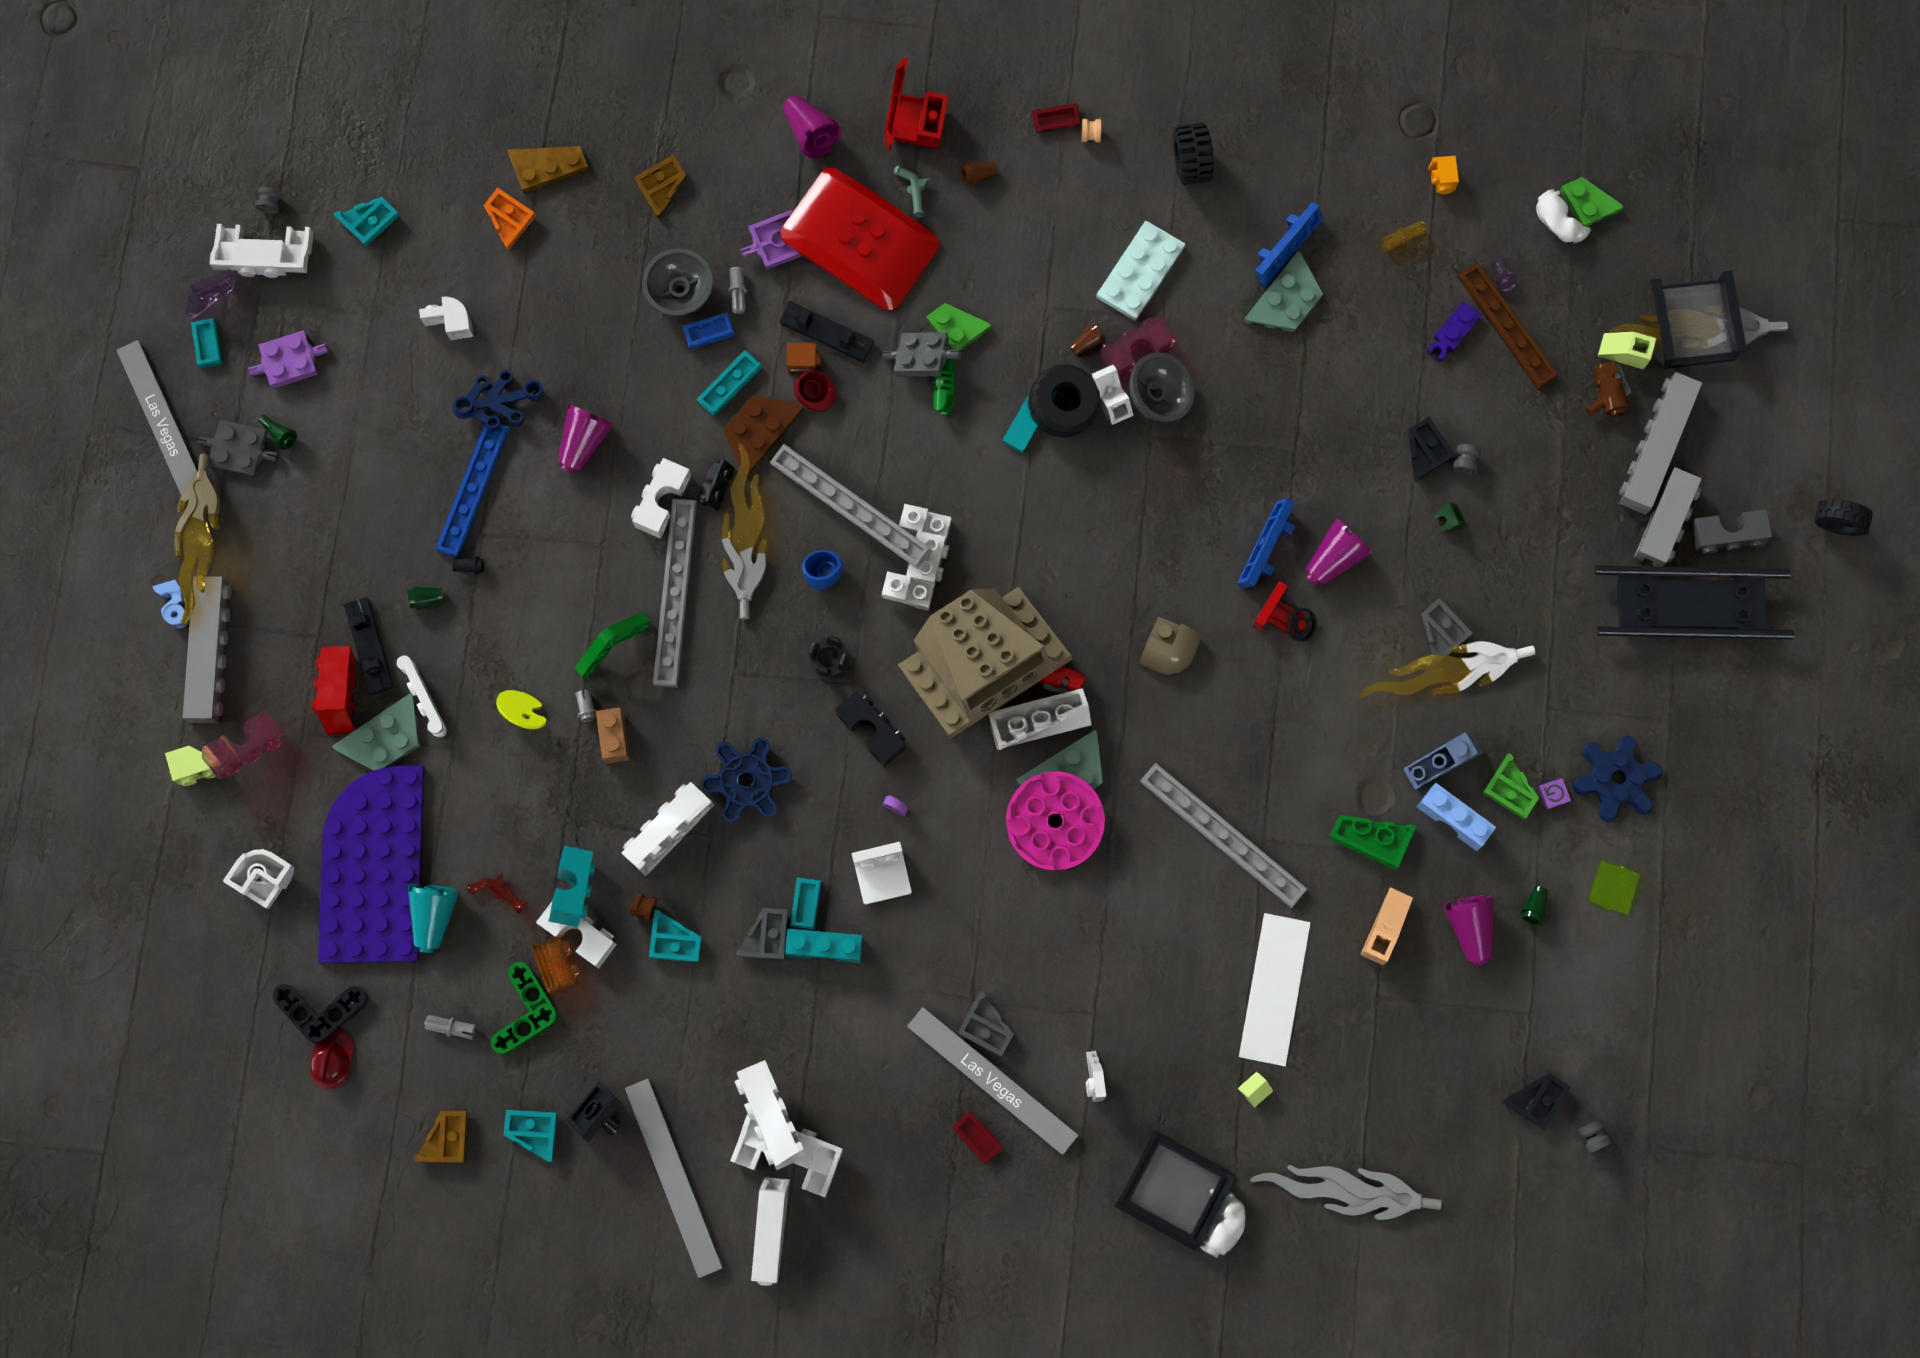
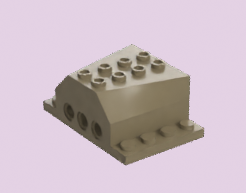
M1019 587L1003 597L1000 596L995 588L970 590L932 614L914 639L918 652L898 664V666L951 739L1071 661L1072 656Z

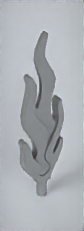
M1291 1165L1287 1167L1290 1172L1297 1176L1319 1177L1325 1181L1317 1184L1296 1182L1277 1173H1262L1250 1179L1251 1182H1273L1299 1198L1328 1197L1338 1199L1349 1205L1343 1207L1336 1204H1325L1324 1208L1344 1215H1361L1381 1207H1388L1385 1211L1374 1215L1376 1220L1392 1219L1411 1210L1420 1209V1207L1440 1210L1442 1203L1438 1199L1422 1197L1421 1194L1416 1193L1402 1180L1391 1174L1371 1172L1362 1168L1357 1170L1360 1175L1382 1183L1383 1187H1374L1366 1184L1350 1173L1331 1166L1298 1169Z

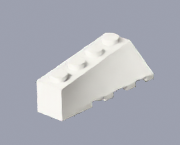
M1083 688L996 710L988 714L997 750L1091 725L1089 705Z

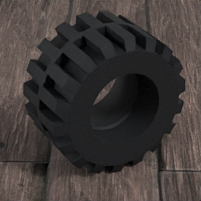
M1204 122L1176 126L1173 133V148L1180 182L1182 185L1212 181L1214 175V155L1208 127Z

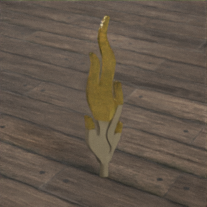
M200 454L198 471L194 472L193 478L184 490L177 511L182 516L174 534L176 557L182 558L184 538L186 544L185 557L178 577L179 587L185 601V611L180 622L182 625H186L195 606L193 590L195 566L199 560L195 582L198 590L204 593V582L213 557V540L207 524V510L211 527L215 530L219 528L220 497L212 482L211 474L208 473L209 455Z

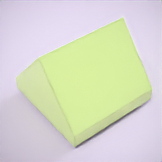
M1257 1072L1238 1088L1254 1108L1273 1092L1267 1080Z

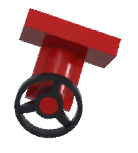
M1279 581L1253 627L1262 631L1268 622L1289 634L1293 640L1306 642L1316 632V616L1310 609L1298 608L1295 610L1281 602L1280 600L1287 589V585ZM1306 611L1311 617L1304 618L1305 615L1300 612ZM1312 621L1310 633L1302 639L1303 632L1307 629L1308 623Z

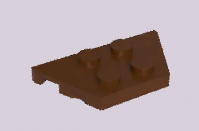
M753 395L723 430L746 478L804 410L803 405Z

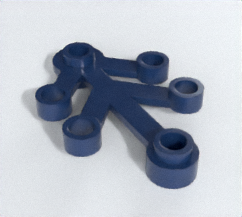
M503 370L499 373V379L486 397L476 400L481 392H485L491 387L489 378L481 375L476 378V384L467 396H460L454 401L452 410L454 415L460 419L472 417L485 424L490 432H497L500 429V420L496 416H488L481 412L480 409L488 408L509 419L512 426L519 427L524 423L522 412L512 410L502 404L523 399L538 401L544 395L543 385L538 380H530L522 390L500 394L505 386H510L514 382L512 372ZM505 376L510 377L508 380H503ZM482 381L487 382V384L483 386L479 385ZM533 391H538L537 394H531ZM463 407H468L467 410H461ZM516 416L520 417L517 421L512 420ZM491 422H497L495 426L489 425Z

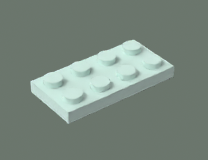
M1145 220L1098 291L1096 298L1137 321L1183 251L1185 243Z

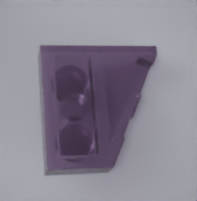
M231 269L189 287L185 313L190 320L197 317L233 290L235 274Z

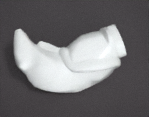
M1551 189L1539 196L1537 199L1539 202L1536 205L1537 215L1560 240L1575 244L1584 240L1591 231L1589 227L1583 226L1576 219L1567 216L1568 206L1559 197L1560 191L1555 192L1554 189Z
M1228 1191L1217 1212V1221L1210 1226L1205 1239L1200 1245L1202 1250L1216 1258L1219 1254L1225 1255L1226 1252L1234 1247L1245 1227L1244 1205L1230 1191Z

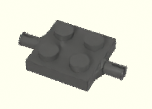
M947 332L902 333L897 350L883 351L882 359L883 361L896 360L894 367L896 377L941 376L946 361L948 359L960 360L962 353L960 349H947L949 341Z
M220 420L214 438L200 435V440H198V445L211 447L208 466L256 477L259 465L263 459L277 462L278 459L276 457L279 458L278 452L266 450L265 442L268 431L260 428Z

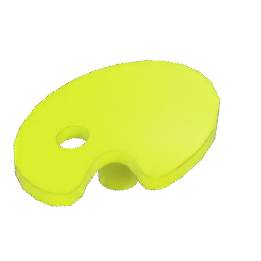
M506 690L498 695L496 701L497 708L509 722L526 729H539L546 725L545 717L532 712L541 709L542 704L531 695L515 690Z

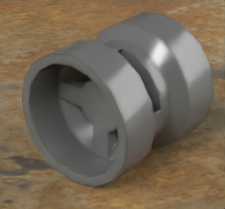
M1469 444L1458 445L1456 450L1458 458L1454 461L1453 470L1464 475H1475L1478 468L1476 460L1480 458L1481 449Z
M1601 1119L1578 1129L1580 1136L1585 1138L1587 1142L1586 1148L1589 1153L1612 1143L1609 1135L1605 1134L1603 1130L1604 1125Z

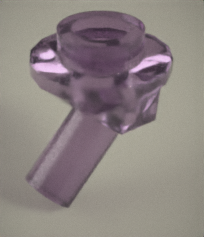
M1503 258L1494 261L1498 276L1494 277V286L1501 292L1512 290L1518 282L1516 274L1513 271L1507 272Z

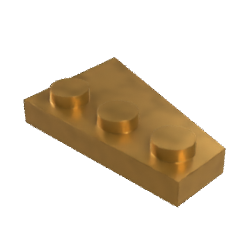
M580 146L507 150L523 193L589 170Z

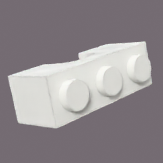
M665 458L662 459L660 464H656L652 472V477L654 478L650 485L647 484L642 492L643 500L640 506L637 505L631 515L635 528L660 539L666 530L671 516L669 511L658 506L659 499L668 493L682 497L692 477L688 468Z
M551 902L536 923L559 940L570 929L580 930L583 937L582 943L575 952L599 969L617 945L612 941L614 936L604 928L600 931L592 926L594 921L587 916L585 919H580L578 927L548 922Z

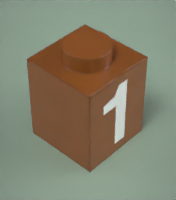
M787 343L788 374L817 371V366H821V351H817L816 343Z

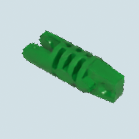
M953 359L946 361L941 376H934L933 406L934 410L940 412L944 417L952 415L955 389Z

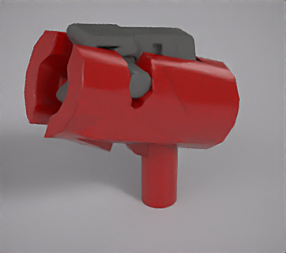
M1062 666L1038 683L1043 684V689L1046 692L1063 694L1082 689L1086 674L1080 673L1070 666Z

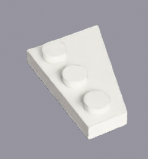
M1096 1051L1086 1052L1089 1078L1086 1082L1087 1097H1092L1093 1102L1103 1101L1106 1097L1103 1069L1099 1063Z

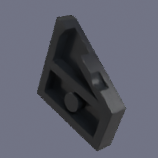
M1430 417L1409 428L1408 436L1415 481L1455 457L1454 452Z
M1547 1073L1504 1099L1502 1104L1542 1130H1545L1571 1086L1552 1074Z

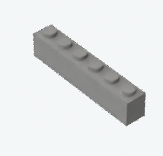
M1675 372L1670 379H1665L1661 387V391L1664 392L1662 399H1657L1652 410L1655 412L1653 420L1649 419L1644 429V432L1647 433L1645 441L1641 440L1635 453L1639 454L1636 461H1632L1627 474L1630 475L1628 483L1624 481L1619 491V495L1622 496L1619 504L1645 515L1652 509L1702 382Z
M193 576L183 719L189 723H219V716L223 714V703L220 700L221 693L225 689V681L222 678V672L226 668L227 663L224 645L228 644L226 622H229L230 610L227 607V603L232 593L231 585L223 577Z

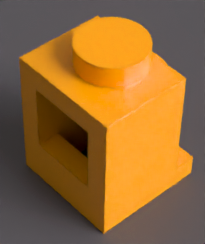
M1456 156L1432 157L1428 168L1431 171V182L1436 186V193L1449 194L1455 191L1459 183Z

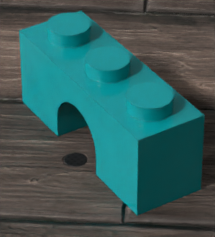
M564 846L557 879L569 882L573 888L569 890L556 888L548 922L578 927L580 919L586 918L588 904H584L585 897H590L592 883L588 882V878L594 875L596 862L592 861L593 851Z
M787 929L785 948L787 957L804 959L828 958L838 962L861 963L862 935Z

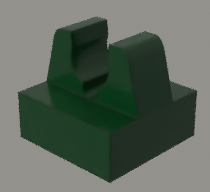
M1447 503L1441 506L1442 509L1434 516L1438 520L1443 517L1447 519L1446 524L1440 527L1441 531L1459 530L1467 526L1458 505L1454 503Z

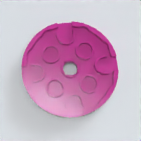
M1053 771L1041 773L1028 779L1016 790L1007 808L1006 824L1009 839L1022 858L1042 869L1063 870L1081 864L1096 850L1104 833L1105 814L1099 796L1086 781L1070 773ZM1054 813L1059 814L1063 819L1062 825L1058 828L1051 827L1048 822L1049 817Z

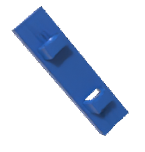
M1312 202L1300 217L1290 214L1286 219L1289 230L1273 250L1261 249L1258 253L1261 264L1255 270L1259 284L1267 288L1321 223L1323 217L1319 205Z
M1286 498L1276 502L1237 582L1241 587L1255 586L1260 575L1263 577L1272 576L1275 568L1267 563L1269 555L1280 533L1284 536L1291 535L1295 528L1294 525L1287 521L1295 504L1290 499Z

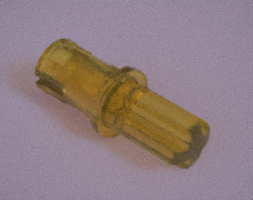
M1418 221L1404 229L1399 227L1398 231L1380 238L1381 246L1385 252H1388L1399 245H1407L1409 240L1427 232L1426 225L1423 221Z

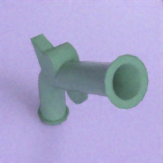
M901 165L896 166L894 174L911 182V186L907 188V193L912 195L914 209L912 217H924L926 214L923 211L921 191L925 189V184L929 181V178L919 179L914 172L901 167Z

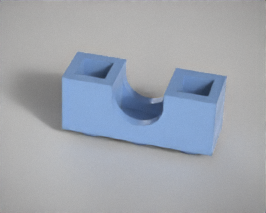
M1437 783L1429 789L1417 805L1418 809L1436 822L1440 820L1451 826L1458 833L1456 837L1475 851H1478L1496 829L1493 824Z

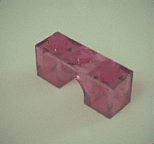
M1161 315L1155 319L1151 317L1145 320L1138 329L1126 331L1121 336V339L1115 342L1112 340L1104 344L1101 348L1102 350H1100L1099 359L1105 368L1114 365L1119 378L1133 371L1136 361L1130 353L1134 348L1144 347L1151 353H1163L1174 347L1176 338Z
M264 710L244 722L243 734L248 739L247 743L235 745L229 742L223 735L203 747L202 759L219 780L225 776L231 777L243 765L247 763L252 764L257 761L264 752H271L278 748L281 744L283 731Z

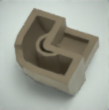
M1158 617L1143 650L1139 665L1166 675L1180 673L1188 668L1193 661L1202 637L1197 631L1182 623L1178 625Z

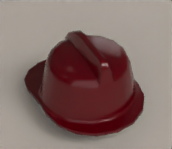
M338 1030L324 1043L315 1044L310 1062V1076L312 1081L320 1088L325 1090L340 1087L348 1077L354 1053V1044L352 1038L346 1032Z

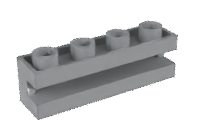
M1676 467L1673 468L1667 476L1634 558L1641 561L1645 558L1653 561L1652 566L1658 567L1671 563L1676 552L1673 550L1675 542L1679 543L1684 533V529L1681 528L1683 522H1687L1693 512V508H1690L1693 500H1697L1702 490L1699 487L1702 478Z

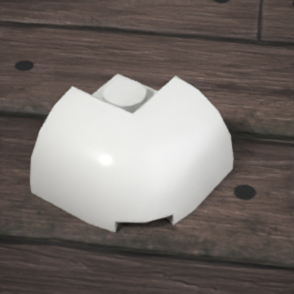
M264 849L252 850L246 854L243 853L237 859L223 882L263 907L270 909L281 890L286 889L294 874V867L272 852Z

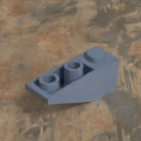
M1468 731L1403 768L1414 789L1417 790L1484 753L1473 732Z

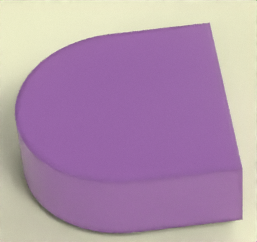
M886 796L883 802L884 807L904 817L909 810L906 803L893 796Z

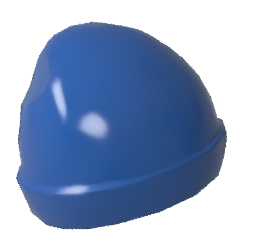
M818 550L810 553L804 559L802 572L807 583L812 588L826 590L839 581L844 564L838 554L828 550Z

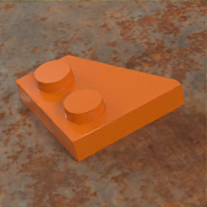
M499 188L494 191L484 204L492 223L508 250L511 249L536 217L535 212Z

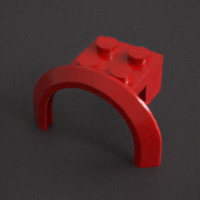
M905 57L897 64L883 142L888 152H891L893 140L938 149L948 95L925 91L924 98L901 94L908 57Z

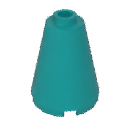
M410 884L408 886L414 946L419 947V952L434 953V949H438L442 942L459 890L437 885H428L420 888L421 884Z

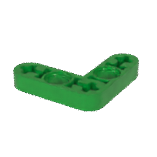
M641 612L608 626L596 637L574 670L582 679L589 677L598 669L616 644L641 634L651 625L652 621L644 612Z
M516 962L510 966L508 976L529 1012L493 1035L491 1047L501 1055L511 1053L553 1026L558 1019L557 1010L532 969L523 962ZM516 969H526L524 973L525 979L528 982L533 979L534 982L525 985L520 978H515L514 976L517 974ZM530 988H537L540 992L539 998L534 1002H530L526 997V993ZM542 1010L551 1011L552 1014L549 1015L551 1020L548 1022L544 1019L539 1021L537 1024L540 1025V1028L537 1029L530 1017L534 1016V1019L537 1020L542 1017ZM523 1022H528L531 1026V1032L527 1036H520L518 1033V1027ZM512 1029L514 1036L517 1039H519V1041L515 1043L514 1039L509 1040L506 1043V1049L502 1047H497V1045L500 1043V1037L507 1039L510 1036H512L509 1033V1031Z

